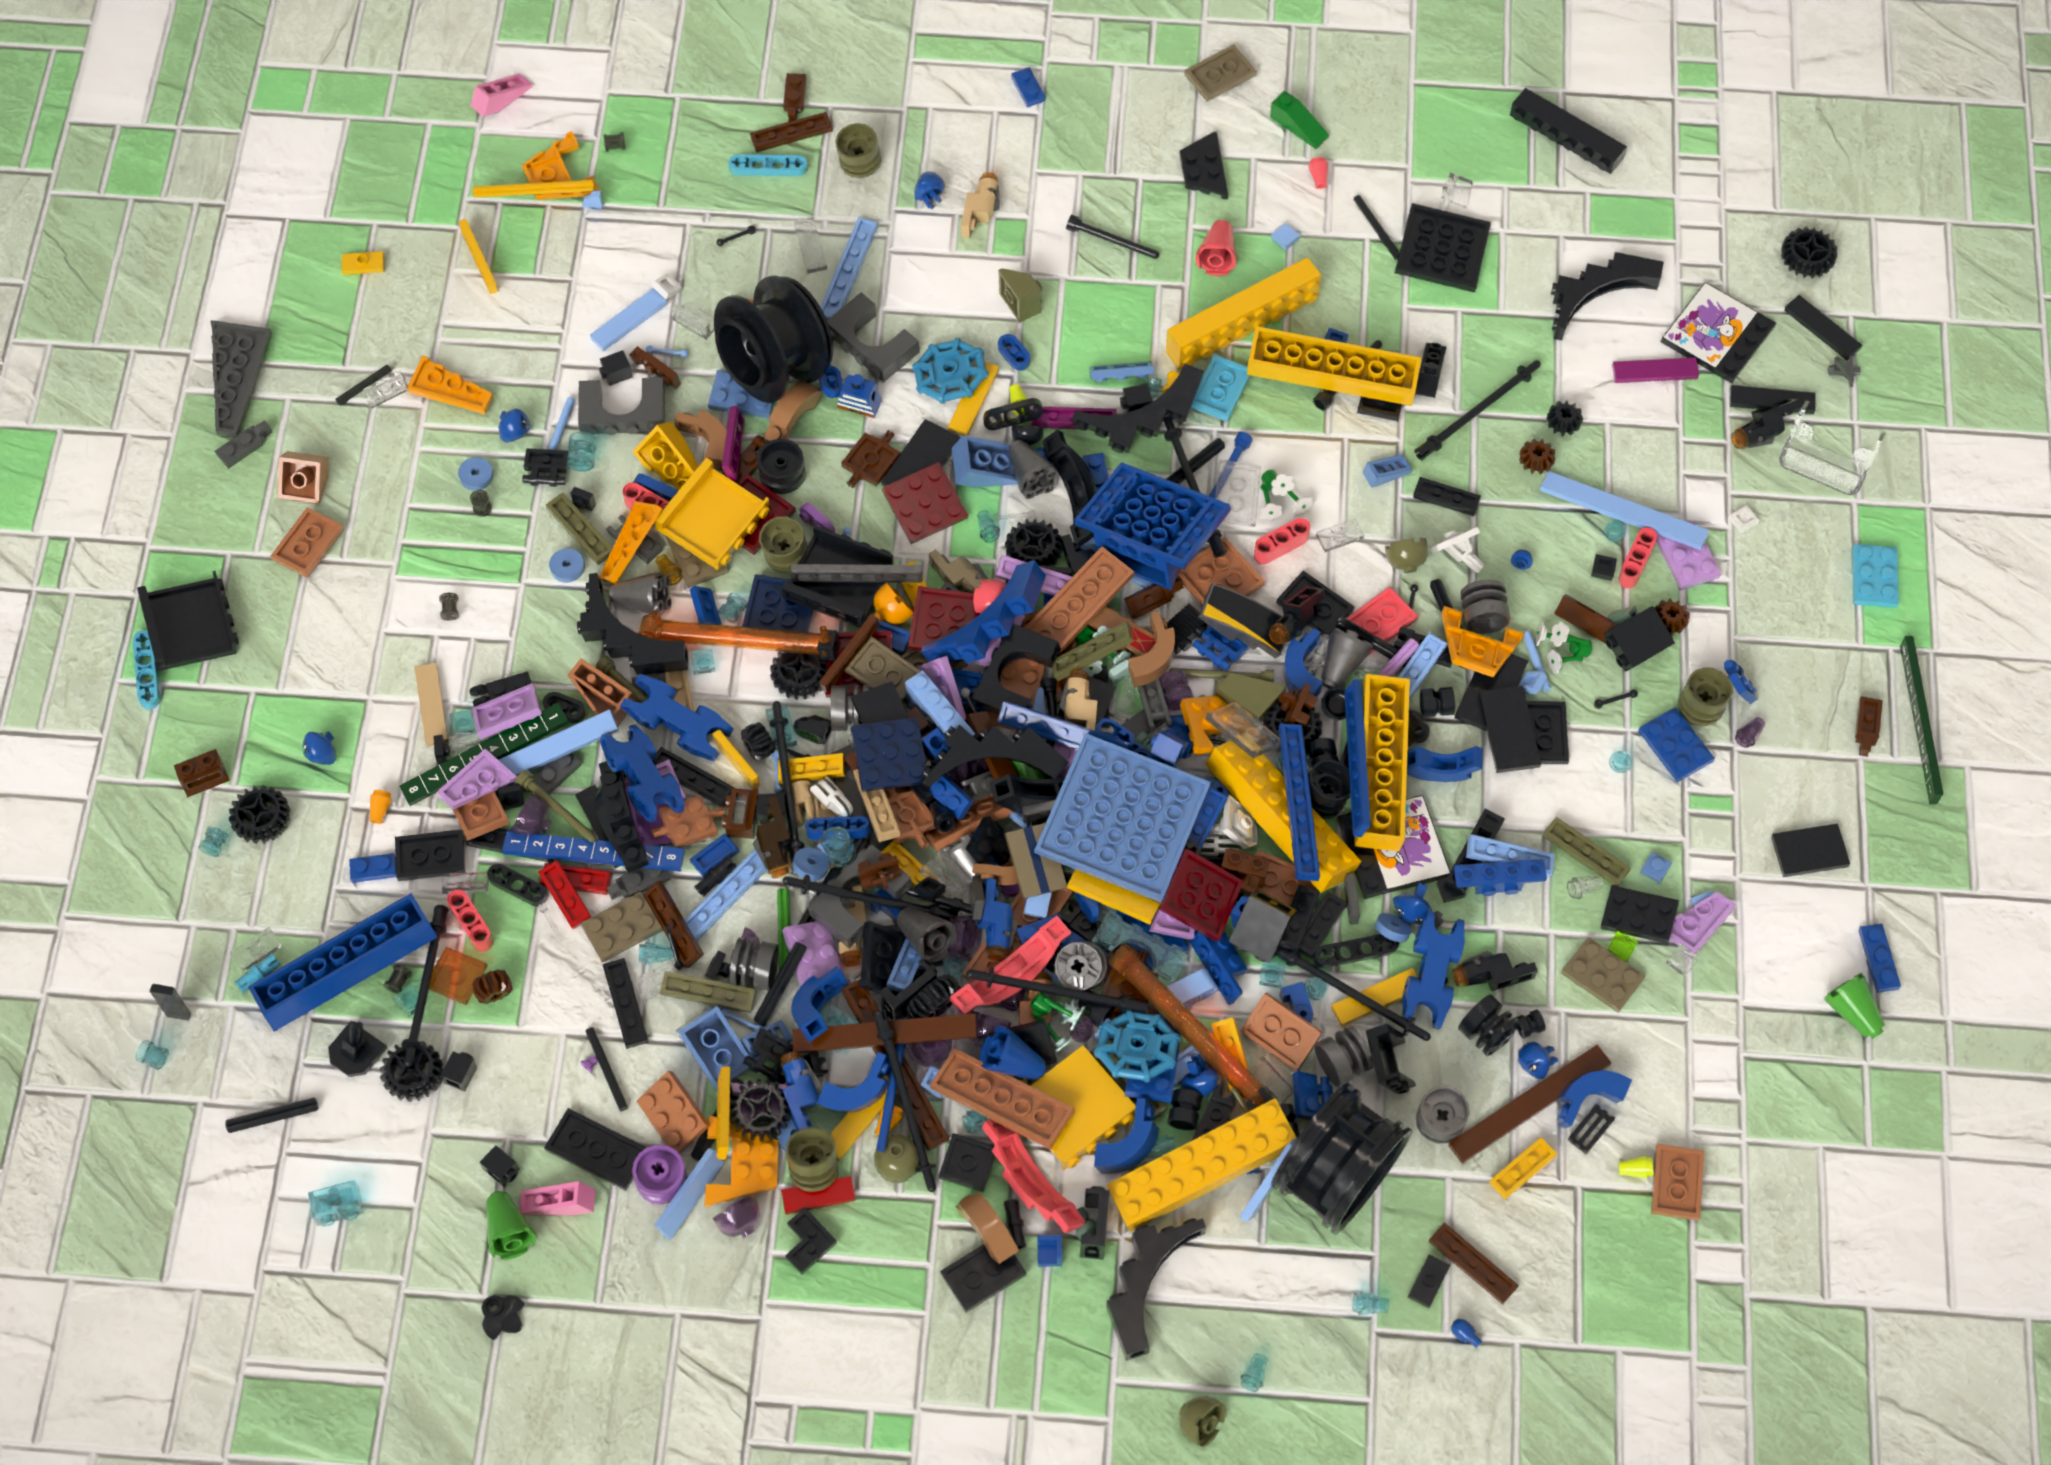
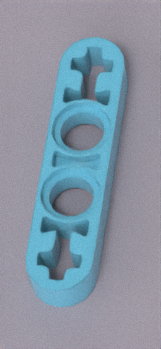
M734 155L728 161L729 170L734 175L802 176L808 169L805 157L800 155ZM761 162L763 166L761 168H754L753 164ZM777 162L783 164V166L778 169L773 167V165Z
M141 630L133 637L137 697L143 708L154 709L160 703L158 671L148 631ZM144 638H147V640L145 641V646L147 649H144L141 644ZM145 656L151 657V661L148 664H140L141 658ZM144 676H153L151 682L142 683V678ZM146 690H149L152 696L150 698V701L146 702V699L148 698Z

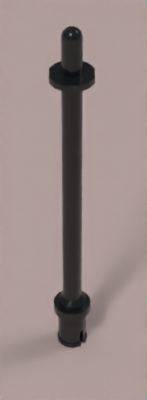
M1535 360L1527 367L1518 366L1517 375L1439 435H1430L1425 443L1414 450V453H1418L1416 457L1423 461L1434 451H1439L1442 448L1443 441L1522 380L1530 382L1531 374L1541 366V362Z
M1167 416L1164 418V424L1167 429L1164 438L1166 441L1172 442L1189 488L1201 493L1179 439L1183 433L1180 428H1175L1173 421ZM1217 529L1207 540L1215 558L1222 557L1227 553L1221 540V531Z
M775 701L772 704L774 719L769 721V726L774 727L776 730L791 838L787 845V851L790 852L792 866L796 852L805 848V845L799 840L784 726L788 725L789 721L782 716L780 702Z
M805 874L803 879L785 876L782 879L784 885L801 888L802 895H806L808 890L899 910L912 907L948 920L952 924H955L957 921L954 917H958V912L939 907V904L936 903L928 907L810 881V875Z
M436 905L434 907L430 925L437 938L429 943L409 1039L403 1040L401 1044L406 1050L404 1065L406 1067L412 1066L415 1052L421 1051L423 1047L422 1043L418 1041L440 936L446 933L447 930L445 923L449 908L444 905Z
M1278 946L1276 956L1284 960L1289 967L1297 965L1404 1029V1036L1412 1033L1424 1041L1431 1039L1430 1033L1415 1025L1416 1018L1412 1017L1409 1021L1304 960L1301 958L1299 951L1295 952Z
M990 967L988 973L977 970H968L966 973L970 979L985 981L986 988H990L992 983L1115 1006L1122 1013H1125L1126 1010L1147 1013L1148 1000L1130 998L1127 994H1123L1120 997H1112L994 974V968Z
M887 1009L872 1013L878 1030L876 1035L878 1039L884 1042L912 1140L919 1156L920 1168H917L915 1171L916 1173H923L927 1190L934 1192L936 1184L931 1169L935 1168L936 1164H929L893 1043L894 1034L896 1033L891 1028Z

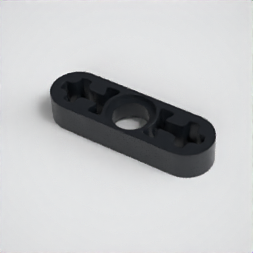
M1030 398L989 409L983 415L984 426L988 430L994 431L1009 427L1012 424L1036 420L1043 414L1042 402L1037 398ZM1030 406H1034L1036 411L1032 412ZM1011 410H1016L1019 415L1016 418H1009L1007 413ZM1002 413L1004 414V421H1002ZM990 417H994V419H996V422L992 423Z
M494 864L488 869L487 876L493 886L532 906H541L546 902L547 893L543 885L502 864ZM500 872H502L503 877L506 878L507 881L505 882V879L499 876L495 879L494 873L499 874ZM516 880L524 883L523 887L519 890L511 888V884ZM540 891L541 896H536L533 899L531 892L538 893Z

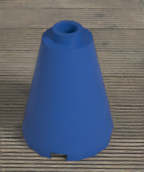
M1002 1025L994 1029L996 1033L992 1037L988 1035L980 1052V1060L983 1061L982 1068L1030 1080H1037L1045 1074V1060L1009 1028Z

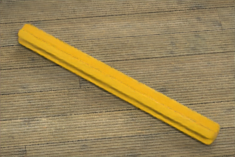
M593 180L474 186L473 196L479 198L594 191L595 186Z

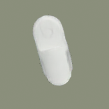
M828 776L810 788L811 792L825 807L831 809L838 817L852 815L853 807Z
M1208 836L1206 841H1214V843H1204L1201 850H1214V853L1201 852V855L1219 857V855L1225 854L1226 849H1229L1219 848V846L1239 845L1232 839H1219V836Z

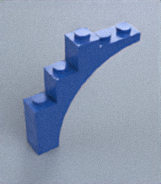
M1036 561L1017 565L1003 591L975 619L956 632L938 641L924 645L921 652L928 662L945 656L948 657L949 662L963 659L966 663L984 659L990 641L1009 635L1016 616L1034 612L1046 577Z

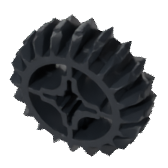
M1806 226L1802 230L1798 227L1795 232L1791 231L1789 233V236L1784 239L1782 244L1781 259L1784 260V266H1789V271L1794 270L1795 275L1802 274L1803 278L1809 275L1813 279L1815 275L1821 277L1823 273L1827 274L1834 267L1838 256L1837 246L1834 245L1835 239H1830V234L1824 235L1823 229L1816 231L1815 227H1813L1812 230H1809Z
M1026 518L1025 524L1018 521L1017 528H1011V533H1008L1006 536L1005 548L1008 557L1024 562L1035 560L1038 565L1051 566V564L1056 565L1057 559H1060L1063 544L1061 543V535H1059L1058 529H1053L1052 523L1045 525L1044 519L1039 523L1036 518H1034L1033 522H1029ZM1024 539L1022 547L1017 548L1018 543ZM1050 543V549L1044 553V548Z
M802 642L800 647L793 643L791 649L785 646L784 653L778 651V658L773 657V665L770 666V672H772L770 677L774 681L773 686L778 688L780 694L786 692L788 699L794 695L797 701L799 696H803L806 700L808 694L813 697L815 696V690L821 692L819 681L828 670L826 669L827 662L826 660H821L818 649L814 650L812 645L805 648V644ZM805 661L811 662L815 665V667H812L811 664L805 663ZM784 676H787V678L793 679L795 683L788 681Z
M1278 702V706L1273 705L1271 711L1266 712V718L1263 720L1266 742H1271V749L1278 747V754L1281 752L1278 727L1280 723L1283 724L1285 719L1283 717L1288 712V710L1284 711L1281 709L1283 705L1281 702ZM1303 706L1301 710L1310 715L1307 724L1302 727L1306 754L1307 745L1311 741L1319 739L1322 735V721L1319 720V713H1314V707L1310 710Z
M262 785L259 790L257 786H253V790L250 792L248 789H245L243 796L237 794L238 801H232L233 808L229 809L231 815L229 816V822L232 825V830L236 832L239 838L243 837L246 842L252 839L255 844L261 839L266 844L267 838L270 837L274 840L276 833L282 835L281 828H287L286 821L290 820V807L287 799L283 797L280 791H275L272 786L267 790L266 786ZM266 802L274 804L276 810L267 807ZM243 819H248V821H251L253 823V827L245 825L243 823Z
M944 974L933 980L910 1000L904 1011L907 1019L941 1016L947 1009L952 1007L953 1003L949 999L950 996L961 989L959 982L950 974Z
M422 1041V1050L415 1052L414 1061L410 1067L404 1065L406 1050L403 1047L395 1044L396 1051L388 1050L387 1054L390 1058H382L384 1066L380 1067V1071L383 1073L380 1079L382 1082H385L383 1086L385 1090H389L391 1096L397 1095L398 1100H402L406 1096V1100L411 1102L414 1096L417 1101H420V1095L424 1094L426 1097H429L428 1090L436 1091L437 1088L434 1083H441L442 1081L439 1076L443 1071L440 1068L443 1066V1061L439 1059L440 1054L437 1051L434 1052L432 1045L427 1046L426 1042ZM429 1061V1071L428 1074L424 1076L422 1071L425 1068V1063ZM399 1065L401 1072L398 1074L399 1078L395 1081L394 1073ZM406 1068H408L409 1070H410V1069H413V1071H414V1068H415L416 1071H417V1073H415V1072H412V1073L409 1072V1073H408V1071H407Z
M757 1079L756 1085L753 1086L752 1081L749 1080L747 1082V1089L745 1086L740 1085L739 1090L741 1093H733V1097L736 1100H730V1106L734 1107L729 1109V1115L734 1116L730 1119V1123H738L734 1130L738 1132L743 1129L741 1134L743 1138L748 1133L751 1134L750 1141L752 1142L755 1140V1136H759L761 1143L764 1142L765 1135L771 1141L773 1140V1132L777 1136L781 1135L779 1127L787 1129L788 1125L785 1121L791 1120V1115L787 1114L790 1112V1108L786 1105L787 1101L783 1097V1090L777 1092L778 1083L770 1087L769 1079L766 1080L765 1085H761V1079ZM755 1094H766L759 1100L748 1099V1097ZM772 1099L779 1106L780 1114L778 1117L769 1108ZM742 1104L747 1106V1109L751 1112L748 1123L741 1115L740 1109ZM765 1104L764 1112H760L755 1117L756 1108L760 1109ZM761 1121L772 1122L771 1125L766 1127H755Z

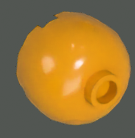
M888 582L882 585L875 593L873 604L877 611L874 614L880 621L884 622L886 620L892 625H900L912 618L913 609Z

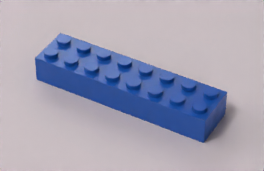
M412 893L251 984L248 988L263 1016L275 1032L436 939L437 936Z

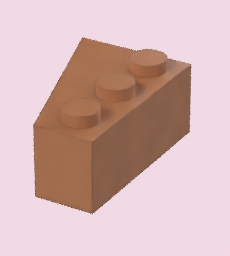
M580 658L568 674V677L594 713L598 715L610 709L617 726L627 716V713L620 707L624 698L638 702L632 692L582 658Z

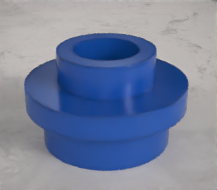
M1517 550L1511 557V563L1518 569H1528L1533 563L1532 555L1527 550Z

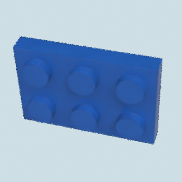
M1676 707L1641 726L1638 730L1676 782L1711 764L1715 759Z

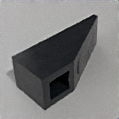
M1426 343L1415 394L1435 398L1446 346H1442L1439 343Z

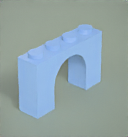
M923 670L905 682L906 703L910 710L917 707L924 718L930 716L942 735L950 726L961 725L976 739V734ZM966 762V763H964V764L958 765V766H956V767H957L958 769H960V768H962L963 766H965L966 764H968L969 762Z

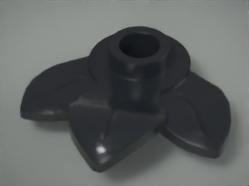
M1409 710L1408 747L1414 742H1425L1430 735V729L1423 722L1422 715L1414 710Z
M496 1295L487 1297L481 1307L482 1313L485 1316L482 1327L486 1335L490 1339L496 1340L501 1331L506 1333L520 1332L522 1324L517 1312L525 1306L524 1302L513 1295L504 1298ZM498 1305L497 1311L491 1312V1306Z

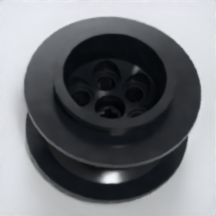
M775 275L767 276L757 284L753 303L741 296L730 295L721 299L715 308L714 331L719 357L732 379L759 401L773 403L784 397L788 389L789 375L799 381H807L808 383L817 381L823 377L832 362L833 339L828 321L813 295L793 278Z

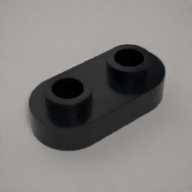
M550 692L543 698L544 710L553 704L559 703L570 723L580 722L585 717L584 705L577 699L558 692ZM574 711L578 712L576 715H571Z

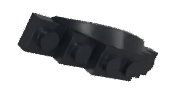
M1057 429L1043 439L1042 443L1047 458L1053 462L1067 490L1073 512V525L1070 526L1075 544L1082 546L1094 538V533L1076 526L1074 519L1096 494L1097 489L1089 468L1082 458L1066 444L1063 432Z
M605 761L599 764L601 785L598 787L595 796L596 811L606 837L618 855L623 859L625 869L630 873L649 865L630 808L625 786L626 774L624 770L614 773Z

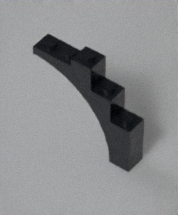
M1615 252L1613 260L1609 259L1607 267L1587 263L1586 270L1581 271L1579 279L1559 275L1558 282H1553L1550 294L1554 295L1553 304H1557L1555 313L1559 314L1558 318H1554L1552 330L1555 331L1554 339L1562 341L1566 327L1573 316L1584 305L1601 295L1630 288L1657 290L1664 261Z
M1184 364L1177 379L1169 389L1155 401L1141 409L1109 416L1093 415L1075 410L1072 424H1075L1076 428L1083 431L1087 429L1094 431V434L1101 438L1110 437L1108 446L1113 451L1128 453L1137 430L1145 437L1152 438L1154 436L1157 438L1166 415L1175 422H1186L1203 379L1204 370Z
M598 573L589 574V582H586V593L589 595V601H586V612L580 613V621H577L578 634L582 635L585 642L603 640L604 651L608 652L610 658L629 657V665L634 668L636 675L689 670L688 649L684 641H665L649 638L623 625L606 605L603 586Z
M957 725L955 727L950 726L943 734L945 739L941 743L948 749H942L935 757L937 762L932 768L928 766L921 773L922 779L919 783L924 788H929L942 775L956 766L984 758L1007 759L1019 762L1037 770L1048 779H1055L1069 762L1030 727L1019 728L1012 736L1014 739L1012 742L995 726L989 729L985 727L977 736L979 738L978 741L961 725Z
M1008 774L991 781L990 786L996 804L1021 814L1022 807L1056 800L1065 778L1028 779Z
M1196 1218L1188 1219L1183 1222V1225L1175 1228L1174 1226L1165 1227L1160 1231L1161 1233L1157 1232L1155 1225H1142L1137 1227L1135 1232H1132L1131 1240L1139 1260L1129 1259L1123 1262L1122 1266H1119V1275L1126 1294H1114L1106 1302L1109 1317L1126 1361L1149 1353V1343L1144 1327V1305L1151 1281L1161 1265L1173 1252L1187 1242L1205 1234L1206 1225L1203 1218L1196 1220Z

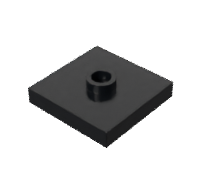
M953 1133L938 1176L939 1179L984 1192L995 1159V1155L992 1152L995 1145Z

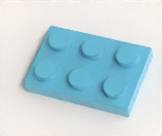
M1214 354L1204 373L1191 408L1228 422L1251 375H1246L1247 366Z
M1853 545L1852 582L1854 605L1897 608L1899 604L1897 547Z

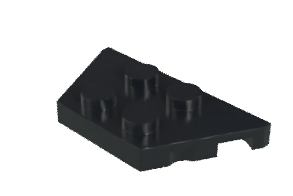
M1216 131L1180 150L1181 168L1186 189L1198 190L1207 195L1215 193L1221 195V199H1228V190Z

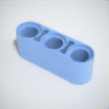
M1204 968L1155 992L1150 996L1149 1000L1156 1012L1163 1016L1162 1019H1166L1212 996L1218 991V987L1208 970Z

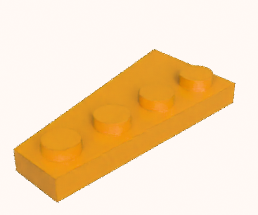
M422 355L406 388L410 394L486 415L493 400L491 392L471 381L467 382L455 372L451 373L439 363H433L424 355Z
M634 502L599 577L601 580L616 584L663 508L655 504Z

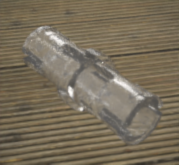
M1323 634L1317 647L1311 651V657L1305 666L1308 672L1311 669L1310 674L1316 676L1322 662H1325L1328 634Z

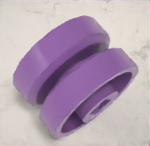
M666 1145L647 1147L638 1154L633 1163L632 1173L637 1190L645 1200L652 1204L664 1205L670 1203L688 1178L682 1157L675 1149Z

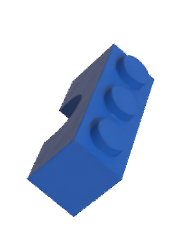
M1175 725L1161 731L1159 734L1156 733L1150 743V746H1152L1150 753L1173 765L1179 763L1181 758L1187 759L1191 757L1194 743L1189 739L1188 734L1190 732Z

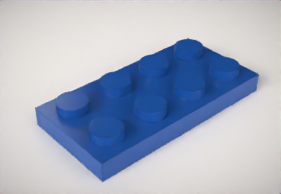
M1163 1019L1175 1033L1180 1035L1181 1039L1183 1022ZM1155 1028L1157 1035L1158 1033L1164 1035L1159 1028ZM1136 1041V1044H1133V1046L1141 1047L1139 1041ZM1180 1043L1178 1044L1175 1058L1176 1065L1173 1069H1167L1150 1079V1082L1144 1083L1143 1080L1127 1078L1125 1096L1171 1103ZM1161 1045L1160 1051L1167 1054L1168 1045ZM1155 1060L1154 1063L1148 1067V1069L1152 1068L1153 1066L1161 1062ZM1129 1065V1069L1141 1071V1067Z

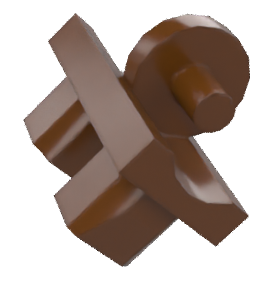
M1305 683L1302 689L1296 691V694L1293 689H1289L1288 693L1280 694L1279 701L1283 704L1281 709L1284 711L1288 710L1283 724L1294 723L1302 725V727L1307 724L1310 715L1301 709L1304 706L1311 710L1318 700V697L1309 692L1311 686Z
M887 852L880 855L878 858L879 862L871 864L870 861L865 860L858 864L859 869L857 871L863 890L879 884L885 890L889 888L887 881L902 876L896 855L892 857Z

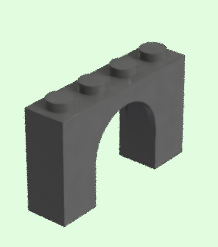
M861 292L827 321L833 341L835 340L839 343L844 352L854 356L859 365H864L868 368L873 377L885 382L920 353L919 341L904 329L888 343L881 346H868L860 342L856 337L858 331L877 316L876 304Z
M663 377L642 378V398L640 404L632 412L622 415L609 413L602 407L600 380L579 381L578 426L581 435L593 436L595 434L614 435L616 433L635 434L637 432H651L658 424L665 423V386Z
M872 844L867 849H862L858 853L856 860L852 864H847L842 869L841 874L835 880H830L827 885L850 889L852 886L860 884L857 871L859 869L858 864L865 860L870 861L871 864L879 862L878 858L883 853ZM900 869L902 876L887 881L889 888L884 890L881 884L876 885L892 899L899 900L912 888L911 877L902 869ZM825 893L815 895L808 905L810 916L850 949L863 936L864 925L842 905L843 897Z

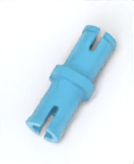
M271 953L258 965L251 966V970L234 983L242 993H245L249 989L248 986L264 978V976L281 964L278 960H275L276 957Z

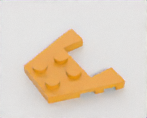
M572 131L565 134L566 137L561 141L557 140L552 143V147L545 152H539L522 164V169L529 183L572 181L561 158V155L579 149ZM593 176L582 179L593 180L595 186L594 191H599V188ZM592 191L534 194L536 200L582 197L591 194Z
M1444 606L1441 616L1452 664L1494 678L1520 644L1525 633L1506 627L1503 632L1502 642L1460 628L1463 612Z
M1218 695L1185 698L1180 703L1185 725H1188L1190 729L1188 735L1190 741L1194 743L1192 749L1195 755L1212 752L1214 745L1207 735L1236 732L1238 736L1246 734L1256 747H1263L1266 742L1263 736Z
M709 1116L708 1122L711 1126L708 1128L707 1139H716L717 1117ZM729 1122V1140H732L730 1185L706 1184L704 1207H711L714 1204L726 1203L739 1197H748L776 1189L778 1140L773 1139L770 1141L767 1136H764V1142L761 1143L759 1136H755V1140L752 1142L750 1141L751 1134L748 1133L743 1138L741 1136L743 1129L736 1132L734 1130L736 1124Z

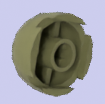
M1414 538L1392 542L1390 546H1384L1390 565L1395 569L1404 570V573L1416 572V567L1423 565L1427 560L1428 545L1426 538H1420V542H1414Z
M901 1134L888 1136L885 1152L875 1150L874 1166L884 1180L892 1183H903L916 1174L915 1170L920 1167L919 1156L913 1140Z
M1197 1396L1188 1401V1403H1184L1179 1412L1181 1432L1195 1445L1207 1446L1219 1433V1430L1215 1429L1219 1421L1221 1423L1224 1422L1226 1414L1225 1405L1209 1396Z

